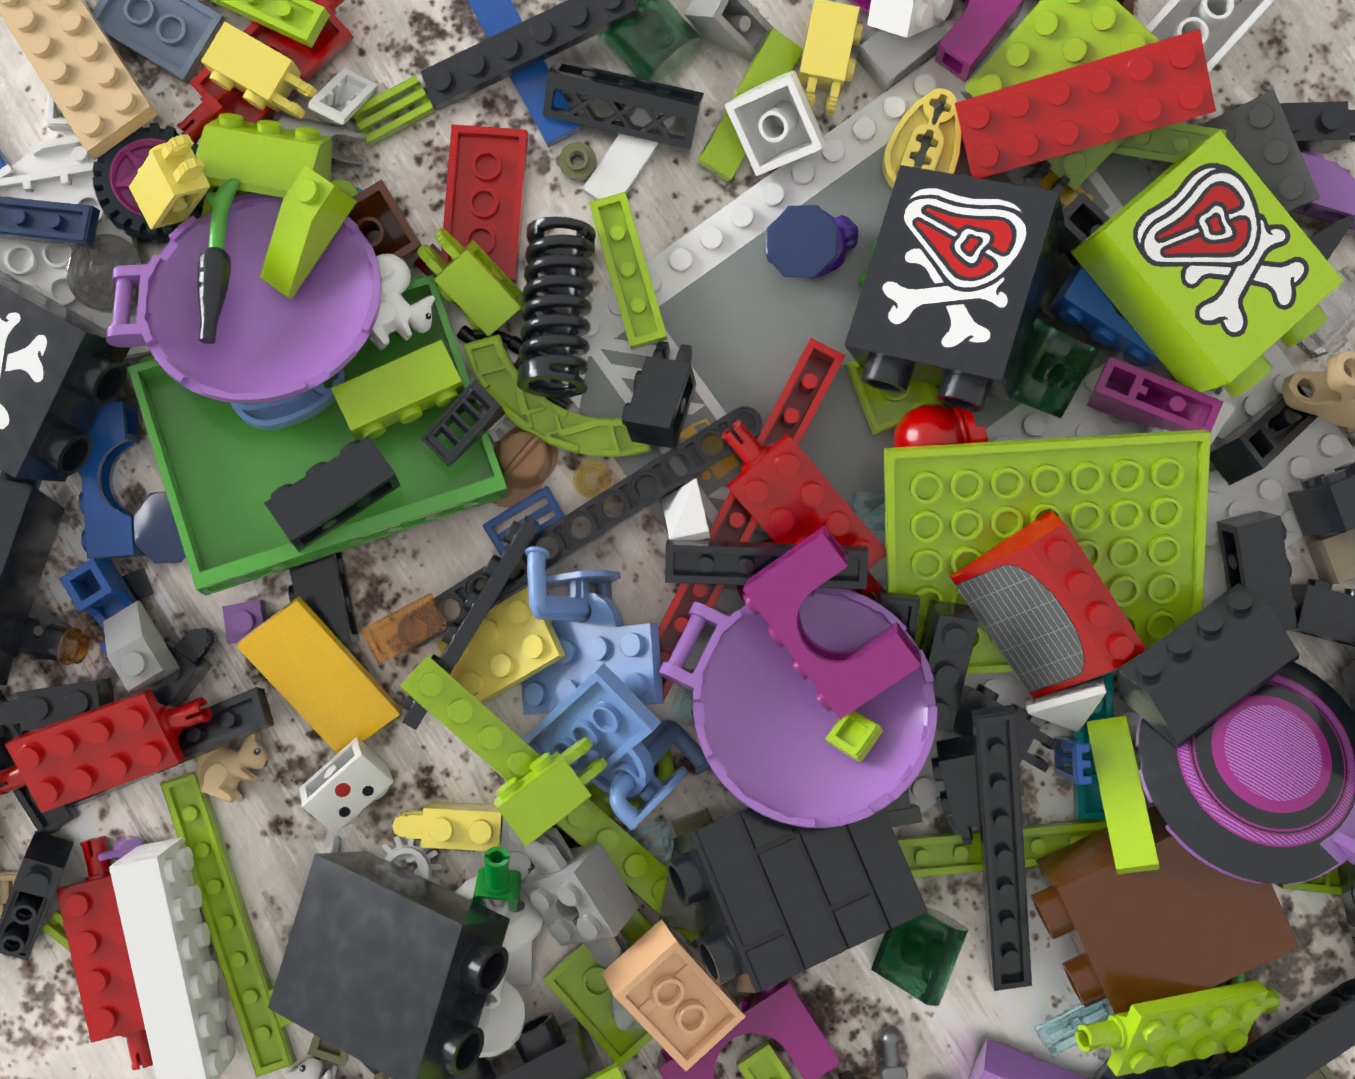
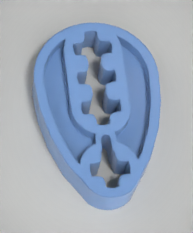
M343 369L333 376L338 377V379L332 381V386L335 387L347 381ZM321 383L304 393L278 401L257 404L231 403L238 416L249 426L263 431H275L297 425L316 416L333 404L336 398L331 388H325L324 384Z

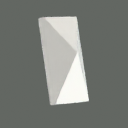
M343 68L309 101L308 108L319 122L344 125L377 91L378 85Z
M697 478L661 499L670 540H702L710 538Z
M1103 678L1070 686L1036 699H1032V697L1027 698V712L1032 716L1079 732L1106 694Z

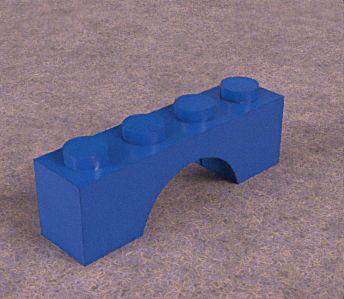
M124 401L110 402L102 405L88 434L93 442L92 451L87 462L78 471L82 479V492L79 494L78 501L79 508L84 514L85 522L81 543L84 551L87 552V559H117L146 556L134 544V514L127 511L119 503L112 484L114 468L120 457L130 448L140 444L137 406Z

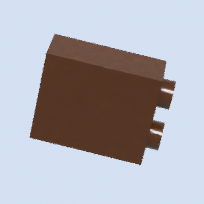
M1156 806L1148 808L1147 812L1160 869L1117 875L1108 828H1104L1036 860L1048 887L1032 894L1031 899L1040 919L1053 940L1068 933L1071 936L1079 955L1063 962L1062 966L1084 1008L1102 1001L1113 1015L1128 1012L1132 1004L1207 990L1299 948L1271 883L1262 882L1256 884L1239 880L1223 874L1200 861L1181 846L1164 827L1167 823L1161 817Z

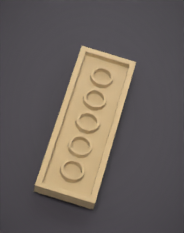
M0 0L1 17L83 148L92 158L96 160L158 115L84 0Z

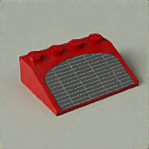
M1052 510L950 576L1032 699L1112 672L1146 650L1144 644L1065 522Z

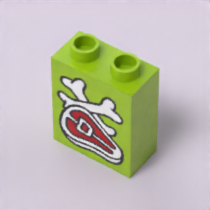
M1221 130L1180 157L1071 251L1072 255L1179 384L1201 393L1222 386L1230 397H1236L1246 392L1269 374L1273 367L1262 354L1280 339L1287 348L1294 346L1313 334L1327 321L1328 316L1318 304L1344 281Z

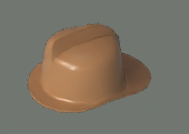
M518 426L506 433L493 449L507 486L508 497L492 503L499 507L511 508L534 494L554 470L558 460V448L542 441L537 435L526 432Z

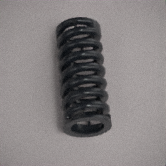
M544 217L533 220L527 226L526 238L530 245L526 248L525 252L528 265L524 270V278L527 284L524 286L522 295L526 304L521 311V316L525 323L520 330V336L524 343L519 349V357L523 363L518 369L517 386L524 392L533 395L559 398L574 397L585 393L588 389L587 382L579 375L585 374L588 371L589 364L585 359L577 356L586 354L590 349L588 341L581 336L588 334L591 330V324L583 317L591 312L592 305L584 297L589 296L593 291L592 283L586 278L592 275L594 266L587 258L592 257L595 252L596 232L590 224L578 219ZM565 228L575 230L576 236L558 234L545 237V231ZM538 273H541V274H544L545 276L539 277L537 274H538ZM540 292L545 295L538 296L537 293ZM541 312L546 315L537 316L535 313ZM539 331L546 335L536 336L534 333ZM539 351L549 355L536 356L533 353ZM542 379L561 380L569 382V384L553 383Z

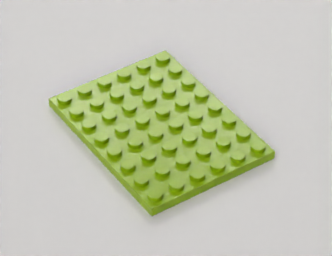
M1202 429L884 448L886 592L919 595L920 606L915 643L918 648L922 638L930 599L968 605L950 576L1050 510L1065 522L1146 649L1201 611L1203 607L1211 432ZM979 621L966 675L1014 672Z

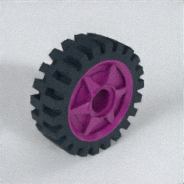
M150 123V127L146 128L142 126L98 157L97 162L94 161L93 186L97 200L105 215L119 230H124L126 235L132 238L140 237L144 242L151 243L152 239L157 240L158 243H168L167 239H170L168 236L183 223L179 222L151 230L129 188L138 173V169L147 159L149 151L159 144L168 142L172 137L180 135L171 126L166 125L165 129L160 128L159 123ZM195 142L191 146L194 155H196L198 144ZM204 198L200 200L188 218L192 215L196 219L201 217Z

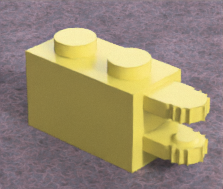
M814 0L798 78L802 87H807L805 94L811 108L815 102V89L830 92L826 99L825 115L834 116L838 95L841 94L844 81L852 82L856 59L849 58L852 45L859 46L864 23L857 21L860 7L828 0Z
M225 21L201 60L211 72L209 78L214 83L227 91H231L232 87L237 88L244 93L243 98L260 110H264L268 106L278 113L280 110H283L301 120L306 112L300 105L287 99L291 91L294 89L302 96L310 99L318 92L313 86L300 79L302 73L291 59Z
M180 134L172 137L166 143L153 147L129 186L151 230L186 221L210 188V184L203 172L205 165L200 157H195L191 149L193 142L188 134Z
M431 801L423 810H405L404 813L401 812L399 816L395 817L391 826L393 827L394 834L398 835L397 837L401 836L403 838L406 836L409 839H421V848L487 851L492 847H500L503 816L495 805Z

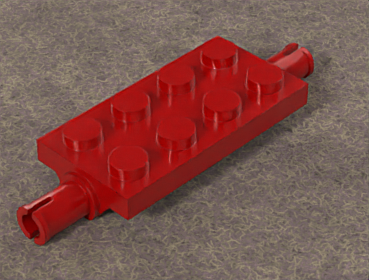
M310 0L325 7L330 14L312 48L255 21L243 32L291 59L302 73L300 79L307 83L354 38L352 33L335 16L337 14L335 9L345 0ZM205 67L189 82L202 96L200 98L202 103L181 123L179 122L177 126L186 135L188 134L194 143H198L204 126L219 118L220 114H238L243 116V121L257 123L260 120H269L276 111L268 106L264 110L258 109L243 98L244 93L235 87H232L231 91L220 87L209 78L211 72ZM293 89L287 99L292 98L297 91Z
M741 420L735 422L732 427L741 439L739 440L729 428L722 434L721 438L743 460V469L737 477L727 484L728 489L775 543L799 544L825 525L840 545L868 546L866 589L854 590L877 602L871 592H874L878 597L879 591L886 592V589L869 572V569L886 556L885 547L789 434H786L774 445L769 447L767 445L761 446Z
M150 688L15 737L6 743L5 746L16 765L0 770V783L4 782L5 784L0 786V795L27 785L40 812L43 813L178 765L185 759L178 744L182 729L210 721L212 718L210 707L200 709L201 706L208 704L203 697L175 708L170 705H162L157 702Z
M105 835L97 839L92 838L80 842L88 876L84 877L85 881L57 889L56 893L90 1041L93 1043L117 1036L126 1037L132 1063L131 1068L132 1070H139L141 1065L142 1068L152 1066L153 1061L109 866L112 865L111 859L98 860V854L108 851L107 837Z

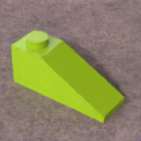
M305 165L283 198L260 278L292 300L357 201Z

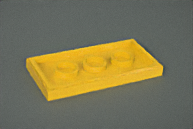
M300 596L255 628L236 645L336 754L355 737H358L363 742L401 713V707Z

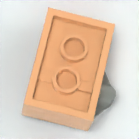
M662 919L601 973L611 990L610 1013L614 1017L618 1028L622 1031H626L630 1027L645 1029L685 1071L690 1069L746 1017L730 993L722 985L718 986L713 982L705 966Z

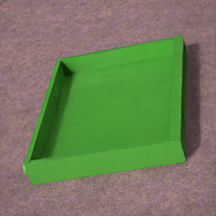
M412 276L410 285L401 296L410 305L428 296L435 297L431 306L432 324L430 330L422 334L410 327L412 337L408 341H405L397 332H393L389 335V344L381 351L368 337L355 357L342 368L347 381L442 340L465 390L471 382L437 284L434 281V276ZM153 355L144 357L138 361V364L128 367L195 588L205 596L508 497L507 486L488 431L450 467L421 440L423 435L450 406L439 408L435 405L422 411L423 415L417 420L407 424L397 422L386 427V432L383 435L372 439L395 472L401 486L298 552L264 502L271 499V494L277 488L285 484L293 485L304 478L306 472L312 466L319 462H329L340 455V451L345 445L355 440L337 401L316 416L297 425L275 431H263L246 424L235 412L230 402L207 398L179 384L161 368ZM332 376L323 382L325 388L333 387L332 381L338 379V377ZM476 400L472 406L481 414ZM466 411L460 415L471 428L476 423ZM454 422L448 427L460 440L464 437L465 433ZM443 433L437 437L449 451L455 447Z

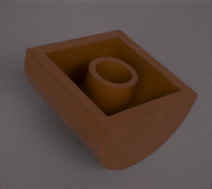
M382 179L352 197L357 203L348 217L358 225L361 233L373 247L376 256L380 254H393L405 260L417 253V249L422 246V243Z

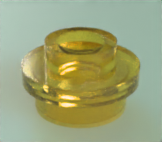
M588 460L581 463L573 476L576 490L587 498H594L610 488L612 481L611 473L607 466L596 460ZM590 472H596L599 475V482L595 486H589L585 482V477Z

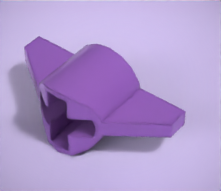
M123 836L115 842L113 850L98 854V860L115 858L118 861L137 846L144 845V843L139 839Z

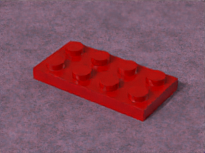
M451 124L443 229L448 231L463 248L474 240L514 283H517L528 131L524 129ZM441 247V258L448 263L452 260V257Z

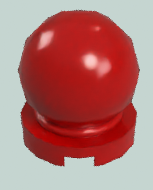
M938 403L922 404L907 412L896 426L893 448L988 442L985 426H976L972 411L955 407L950 409Z

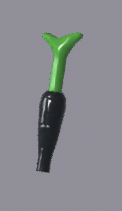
M231 178L223 183L216 193L207 192L203 196L212 209L208 248L199 255L197 273L200 313L199 341L205 344H214L216 342L217 325L230 281L231 257L225 251L228 213L240 185V180L237 178Z

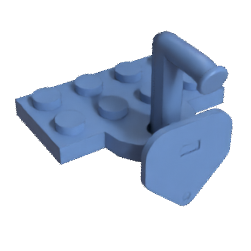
M537 546L528 547L525 550V554L528 556L527 576L530 610L536 619L552 621V626L566 657L522 682L523 715L550 713L603 663L620 678L643 704H663L662 676L658 674L661 668L658 623L624 626L621 612L612 601L611 583L621 578L620 572L587 570L546 576L545 562L546 558L549 557V551ZM590 585L595 586V593H588L590 592ZM546 586H568L569 596L547 595Z
M604 663L522 738L541 756L548 752L550 755H553L556 751L561 754L582 738L588 737L593 745L586 754L569 766L576 774L593 759L600 756L608 763L606 768L584 786L586 787L592 782L602 791L610 794L609 802L612 810L630 830H633L671 793L688 771L684 766H681L663 781H660L653 774L654 766L672 744L692 763L696 769V775L710 768L701 747L677 723L672 720L661 722ZM639 795L642 800L635 808L625 799Z

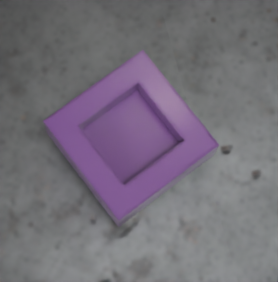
M264 600L222 606L228 644L238 643L267 620Z

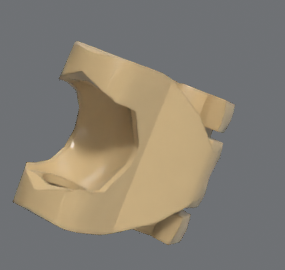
M1345 351L1327 359V371L1300 370L1284 379L1282 392L1284 401L1289 407L1314 414L1335 425L1348 428L1350 433H1355V352ZM1297 385L1311 389L1313 391L1312 396L1308 398L1300 394Z

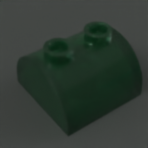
M636 0L641 12L640 15L598 34V37L633 77L659 82L703 45V39L669 0Z
M1036 318L1012 400L1061 419L1100 349Z
M927 907L928 912L884 933L870 970L924 1004L939 1006L969 930L951 917Z

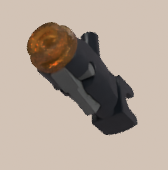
M31 605L14 657L25 654L29 655L31 660H53L66 666L72 663L80 664L87 655L90 639L88 635L82 634L79 628L72 627L57 617H53ZM12 661V663H11V666H10V669H9V672H8V675H7L5 684H0V685H4V686L7 685L8 679H9V675H10V672H11V668H12L13 661Z

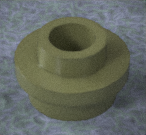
M570 143L562 149L559 155V166L562 173L573 181H582L589 178L596 169V155L593 149L585 143ZM575 155H581L585 159L583 164L579 166L571 164L570 161Z

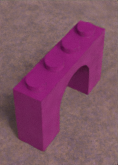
M848 0L869 15L871 0ZM963 0L965 11L939 43L935 62L966 83L1019 16L1025 0Z
M824 525L749 578L743 588L745 592L743 599L753 614L756 616L761 614L769 624L767 630L776 645L780 648L785 646L794 657L791 661L797 673L804 680L809 678L818 689L816 696L821 705L828 712L833 710L841 720L921 667V653L898 622L864 645L849 651L826 649L815 643L808 636L800 618L802 602L813 590L848 567L849 556Z
M790 978L757 992L747 999L745 996L735 999L734 1001L746 1017L687 1071L664 1048L661 1049V1055L658 1056V1071L663 1079H718L714 1068L722 1048L729 1041L740 1035L758 1033L767 1035L779 1042L804 1079H818L841 1064L836 1049Z

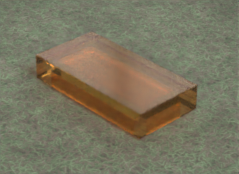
M429 593L360 631L379 665L448 629L449 625L432 593Z

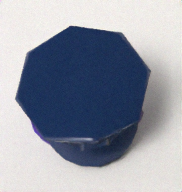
M818 205L788 206L766 228V257L768 262L772 263L783 277L814 279L825 276L831 271L838 269L845 262L847 251L856 247L859 237L858 226L849 217L844 215L834 218Z
M166 491L150 493L144 504L133 516L134 544L154 563L182 562L186 555Z

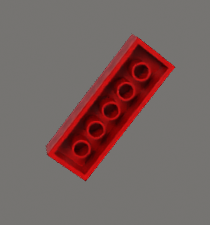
M1200 29L955 103L971 176L980 179L1216 112Z

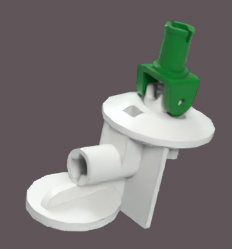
M503 847L489 848L484 854L485 867L480 868L476 877L469 879L455 892L510 918L502 945L508 951V966L499 985L491 993L487 994L478 1024V1027L484 1032V1045L479 1058L496 1056L510 1049L521 1036L525 1025V1005L518 990L510 984L532 985L533 939L540 934L545 922L538 910L531 904L529 896L520 884L521 873L517 870H509L510 854Z

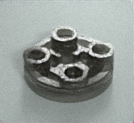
M111 234L95 235L93 248L77 246L72 252L67 264V282L72 294L82 304L98 312L113 313L116 285L112 282L113 269L121 265L148 264L146 256L136 246L122 237ZM133 288L131 310L138 306L139 288Z

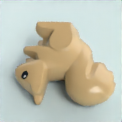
M257 732L247 736L239 750L230 748L228 744L197 757L196 773L200 781L199 790L231 803L234 801L242 802L243 795L237 790L238 783L241 780L257 781L258 777L249 768L262 769L268 763L267 752L261 744V734Z

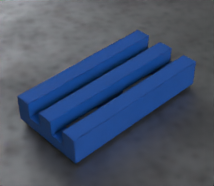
M545 486L482 525L500 556L507 547V545L504 547L501 541L509 527L496 534L494 528L543 498H546L548 504L531 513L528 517L536 521L552 510L556 516L539 525L536 534L565 516L548 486Z
M1069 736L1055 737V740L1062 744L1058 752L1054 750L1055 773L1077 785L1092 784V777L1083 773V768H1091V760L1082 757V752H1090V744ZM1064 762L1073 764V768L1070 766L1064 767Z

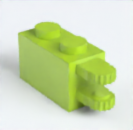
M440 228L434 234L435 239L452 257V260L446 263L434 249L426 244L417 249L418 255L437 275L434 281L438 284L437 288L441 295L447 301L455 302L465 312L464 315L468 323L474 329L482 330L489 337L522 308L524 303L523 292L474 240L463 248L448 231Z
M588 737L582 738L561 754L556 751L553 755H550L549 752L541 755L529 766L531 771L519 781L516 777L512 778L497 790L498 797L493 800V803L525 846H528L592 796L584 785L606 768L608 763L601 756L593 759L576 774L569 766L586 754L593 745Z

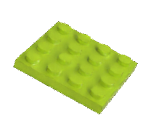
M1041 0L966 84L964 89L971 96L976 97L1160 40L1117 0ZM1125 138L1046 161L1052 165L1050 169L1060 178L1065 175L1070 179L1067 185L1075 191Z

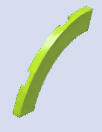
M499 334L462 345L468 363L479 384L503 407L506 413L504 415L526 432L537 435L542 441L552 446L590 456L621 457L652 452L649 444L631 442L627 428L622 423V418L609 419L583 416L563 409L543 396L533 395L519 389L517 386L518 370L513 365Z

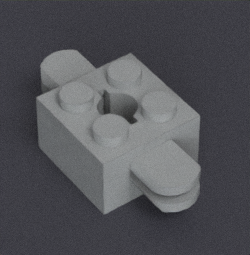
M551 827L528 846H524L526 854L535 867L520 884L529 896L531 904L538 910L549 927L551 935L558 941L560 946L584 942L596 962L608 968L631 947L630 942L621 929L638 909L639 904L599 842L570 849L559 831Z

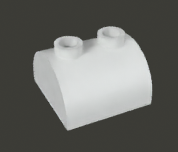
M795 70L768 80L724 105L756 176L819 151L827 145Z

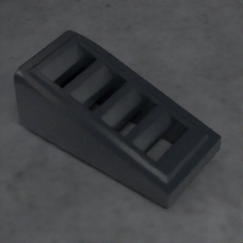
M474 380L423 435L421 440L450 467L506 413L503 407ZM476 400L487 409L483 415L472 406ZM464 411L476 421L472 428L460 417ZM453 422L465 433L461 440L448 428ZM441 433L455 445L451 451L437 439Z

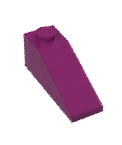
M1109 357L1086 406L1124 421L1164 430L1185 431L1205 429L1211 432L1224 401Z

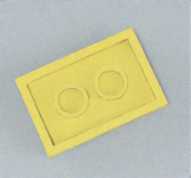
M528 587L488 611L450 674L482 704L487 703L566 657L551 621L536 619L530 610ZM440 639L437 641V645L442 654L447 644Z

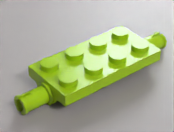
M1257 979L1132 1004L1128 1012L1109 1015L1106 1021L1079 1025L1077 1027L1078 1031L1075 1032V1040L1078 1047L1086 1053L1110 1047L1112 1053L1107 1065L1116 1077L1131 1073L1141 1074L1157 1067L1166 1065L1172 1067L1188 1060L1197 1058L1202 1060L1215 1054L1239 1051L1246 1045L1248 1041L1247 1035L1260 1014L1273 1013L1278 1010L1280 997L1275 989L1269 986L1265 987Z

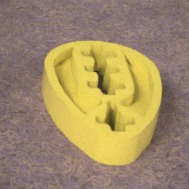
M944 88L932 90L918 100L904 114L894 129L882 156L883 175L892 189L900 165L914 167L915 161L911 158H915L921 148V143L916 140H922L924 135L931 137L930 144L935 147H929L923 159L927 164H923L921 168L954 173L960 154L962 133L955 107L957 100L951 91ZM937 100L942 101L945 111L941 113L935 125H933L934 107L931 105H935Z

